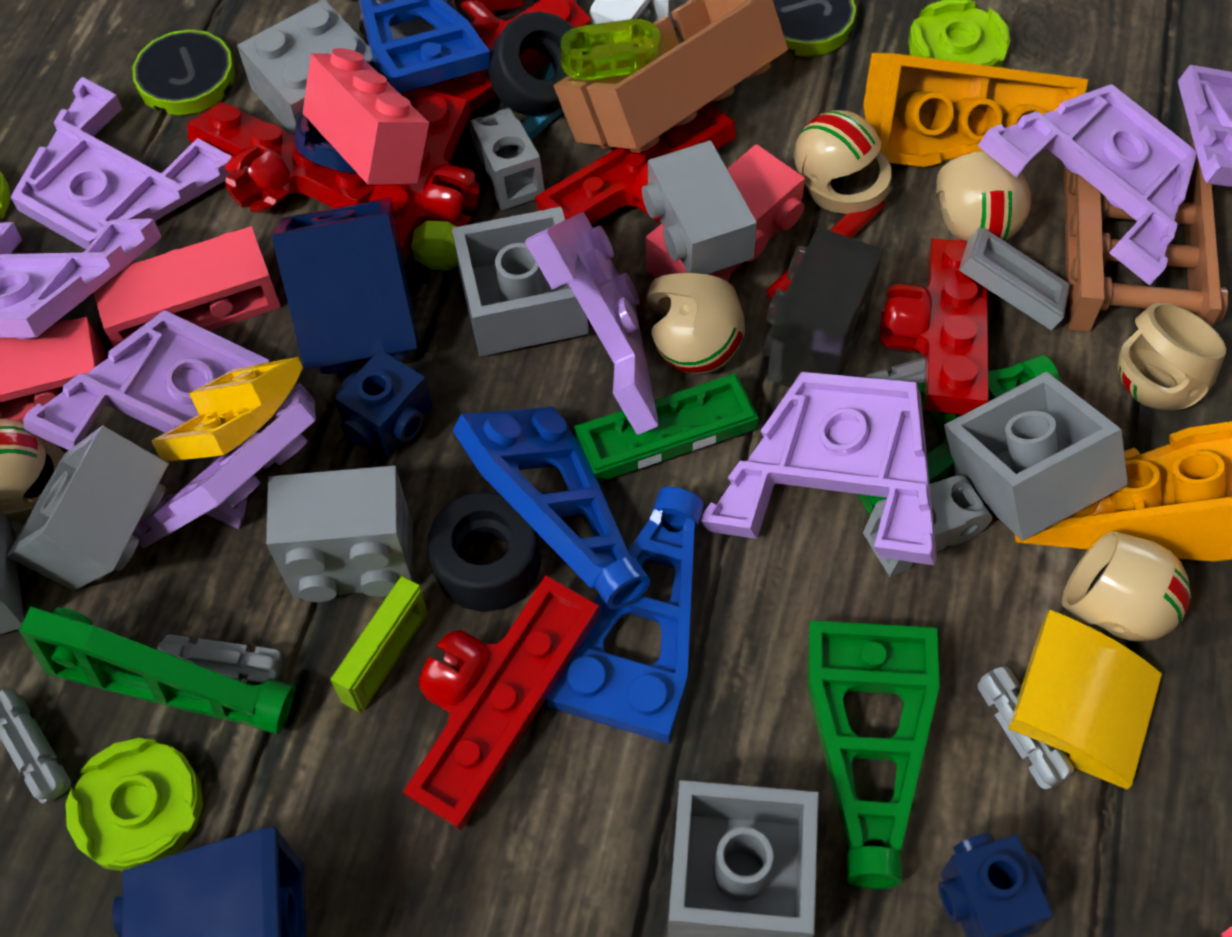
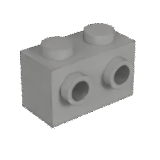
M711 140L648 160V185L642 186V197L649 216L652 219L659 217L664 227L665 245L673 261L680 259L687 273L709 274L754 259L757 222Z

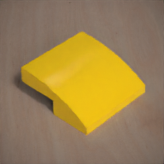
M294 357L235 368L190 392L189 395L199 415L152 440L160 459L168 462L223 456L241 445L256 433L283 404L303 369L299 358Z
M1049 609L1042 621L1008 729L1066 752L1075 769L1128 790L1133 784L1162 673L1114 639L1081 622Z

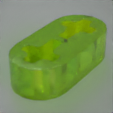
M627 19L579 26L567 31L561 39V66L566 74L579 80L633 74L657 59L660 55V31L650 21L643 19Z

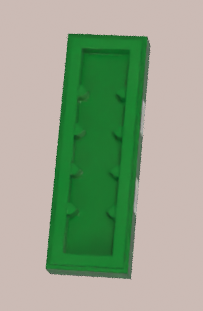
M733 373L655 399L658 426L639 435L634 431L623 410L574 426L575 438L579 442L599 483L758 429L759 417L737 373Z

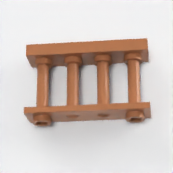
M1192 142L1191 147L1195 149L1194 142ZM1197 155L1185 199L1178 206L1174 220L1178 224H1184L1185 245L1168 244L1165 257L1168 258L1166 266L1187 268L1189 290L1112 283L1111 277H1104L1103 266L1106 265L1107 261L1120 262L1109 252L1121 239H1110L1109 233L1102 232V223L1105 218L1135 219L1124 210L1110 204L1104 194L1080 175L1069 171L1064 165L1066 282L1071 286L1067 301L1068 330L1090 332L1099 311H1106L1109 305L1147 309L1152 304L1166 303L1190 311L1207 322L1211 327H1213L1215 321L1223 320L1228 306V291L1226 287H1220L1212 195L1213 184H1208L1204 180Z

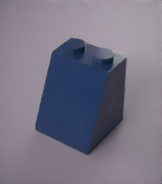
M391 198L281 219L271 236L304 370L319 368L322 374H333L352 368L354 366L353 361L373 357L379 349L399 361L409 356L408 350L418 348V332Z
M268 827L123 870V894H117L113 902L115 932L119 937H307L304 864L276 827Z

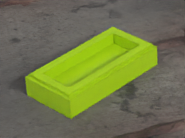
M401 576L340 664L330 681L341 703L359 713L365 710L428 615L420 585Z

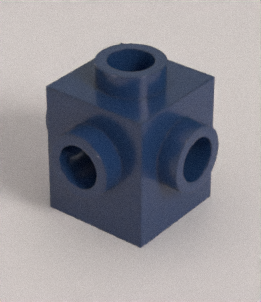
M380 349L358 373H353L345 379L338 395L334 398L343 422L341 429L344 434L356 445L365 449L371 445L389 457L402 442H408L414 438L422 426L424 417L432 409L425 376Z
M984 833L966 839L953 847L955 855L950 858L941 872L943 881L938 883V890L949 919L953 923L961 922L967 937H1025L1038 932L1054 916L1044 896L1047 892V881L1042 866L1033 853H1025L1017 835L995 841L991 833Z

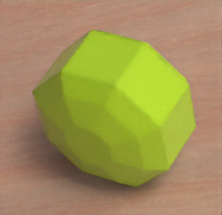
M426 221L414 229L411 245L414 260L431 270H452L457 267L458 261L452 228L456 226L447 221Z

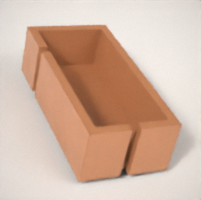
M689 0L671 11L681 40L680 44L670 16H663L554 84V89L575 141L599 145L603 149L618 147L629 149L631 152L645 151L655 146L660 141L659 135L671 127L681 126L694 120L698 116V109L709 102L719 101L730 96L735 91L734 86L745 78L754 77L769 70L771 67L770 62L788 50L773 0Z

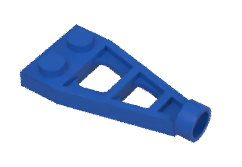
M359 0L372 62L377 71L386 77L387 82L399 94L489 68V49L469 21L445 1L396 0L378 5L376 0ZM419 18H424L436 28L397 40L392 37L390 26Z
M554 407L461 414L452 431L480 474L591 589L595 588L608 608L619 609L637 600L648 589L650 585L649 576L637 559L630 557L579 442ZM555 466L562 473L569 491L542 494L519 470ZM584 514L594 537L580 539L560 517Z
M664 487L659 490L651 513L652 515L628 550L630 557H635L641 566L647 561H652L675 569L670 600L665 603L640 596L625 607L610 609L598 594L594 603L599 605L600 615L546 698L548 708L669 744L687 688L694 531L698 527L704 509V502L700 497L688 490L677 487ZM664 527L679 532H670L666 530ZM632 614L656 621L659 624L662 632L661 652L656 663L648 666L605 652L604 642L621 617Z

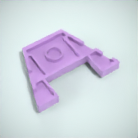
M1189 65L1178 80V85L1203 178L1208 184L1232 187V72Z
M82 77L77 81L72 90L76 98L69 110L61 109L54 121L57 130L47 148H38L13 191L11 199L17 210L82 248L87 249L112 219L153 218L156 221L224 182L226 176L231 174L225 170V164L232 156L197 138L162 173L153 170L93 137L122 110L116 94Z
M1110 84L1063 101L1056 110L1045 114H1040L1036 111L1022 116L1015 125L1004 128L1000 124L987 131L978 147L1016 178L1045 149L1052 152L1063 161V164L1069 171L1083 177L1104 194L1110 204L1124 210L1136 220L1135 225L1109 253L1149 286L1165 270L1168 258L1165 257L1167 246L1174 239L1178 225L1174 220L1178 206L1185 199L1197 153L1194 148L1118 88Z
M583 211L525 239L526 246L552 290L568 283L614 363L613 395L636 434L639 435L657 427L658 417L635 306L640 303L639 296L627 273L619 275L610 258L614 257V252L601 226L593 228Z
M112 219L87 249L81 253L11 254L20 244L22 238L14 222H1L0 338L25 340L36 338L160 240L161 234L154 219Z
M164 310L108 352V358L85 375L79 373L64 384L63 392L47 404L42 406L39 403L29 410L23 418L24 429L62 448L70 450L84 439L103 408L109 406L166 433L199 415L189 395L190 392L235 368L267 363L269 359ZM215 456L211 464L220 456ZM247 497L233 507L227 504L221 509L215 507L205 514L240 529L244 520Z
M801 372L760 432L763 438L747 461L740 460L728 477L731 482L730 486L717 505L710 502L700 521L708 532L758 539L773 486L776 483L885 497L887 500L874 544L878 556L935 566L937 552L921 394L916 382Z
M301 382L293 387L283 404L256 433L238 447L217 458L178 493L167 495L160 501L148 518H140L132 535L139 539L138 544L142 549L215 507L221 509L227 504L230 507L235 506L261 483L254 475L262 467L266 469L275 462L281 465L307 443L306 438L301 433L316 421L315 399Z

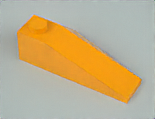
M871 53L863 106L866 121L874 128L881 141L880 152L885 155L889 163L927 167L941 164L942 161L955 159L962 155L983 151L978 147V144L990 128L1000 124L1004 128L1015 125L1022 116L1036 111L1040 114H1045L1056 110L1061 102L1085 94L1088 79L895 53Z
M1232 421L1189 427L1169 434L1170 444L1140 454L1135 447L1124 451L1127 486L1024 541L1015 535L1016 543L1089 550L1102 536L1111 531H1116L1154 541L1172 551L1179 559L1209 562L1232 560Z

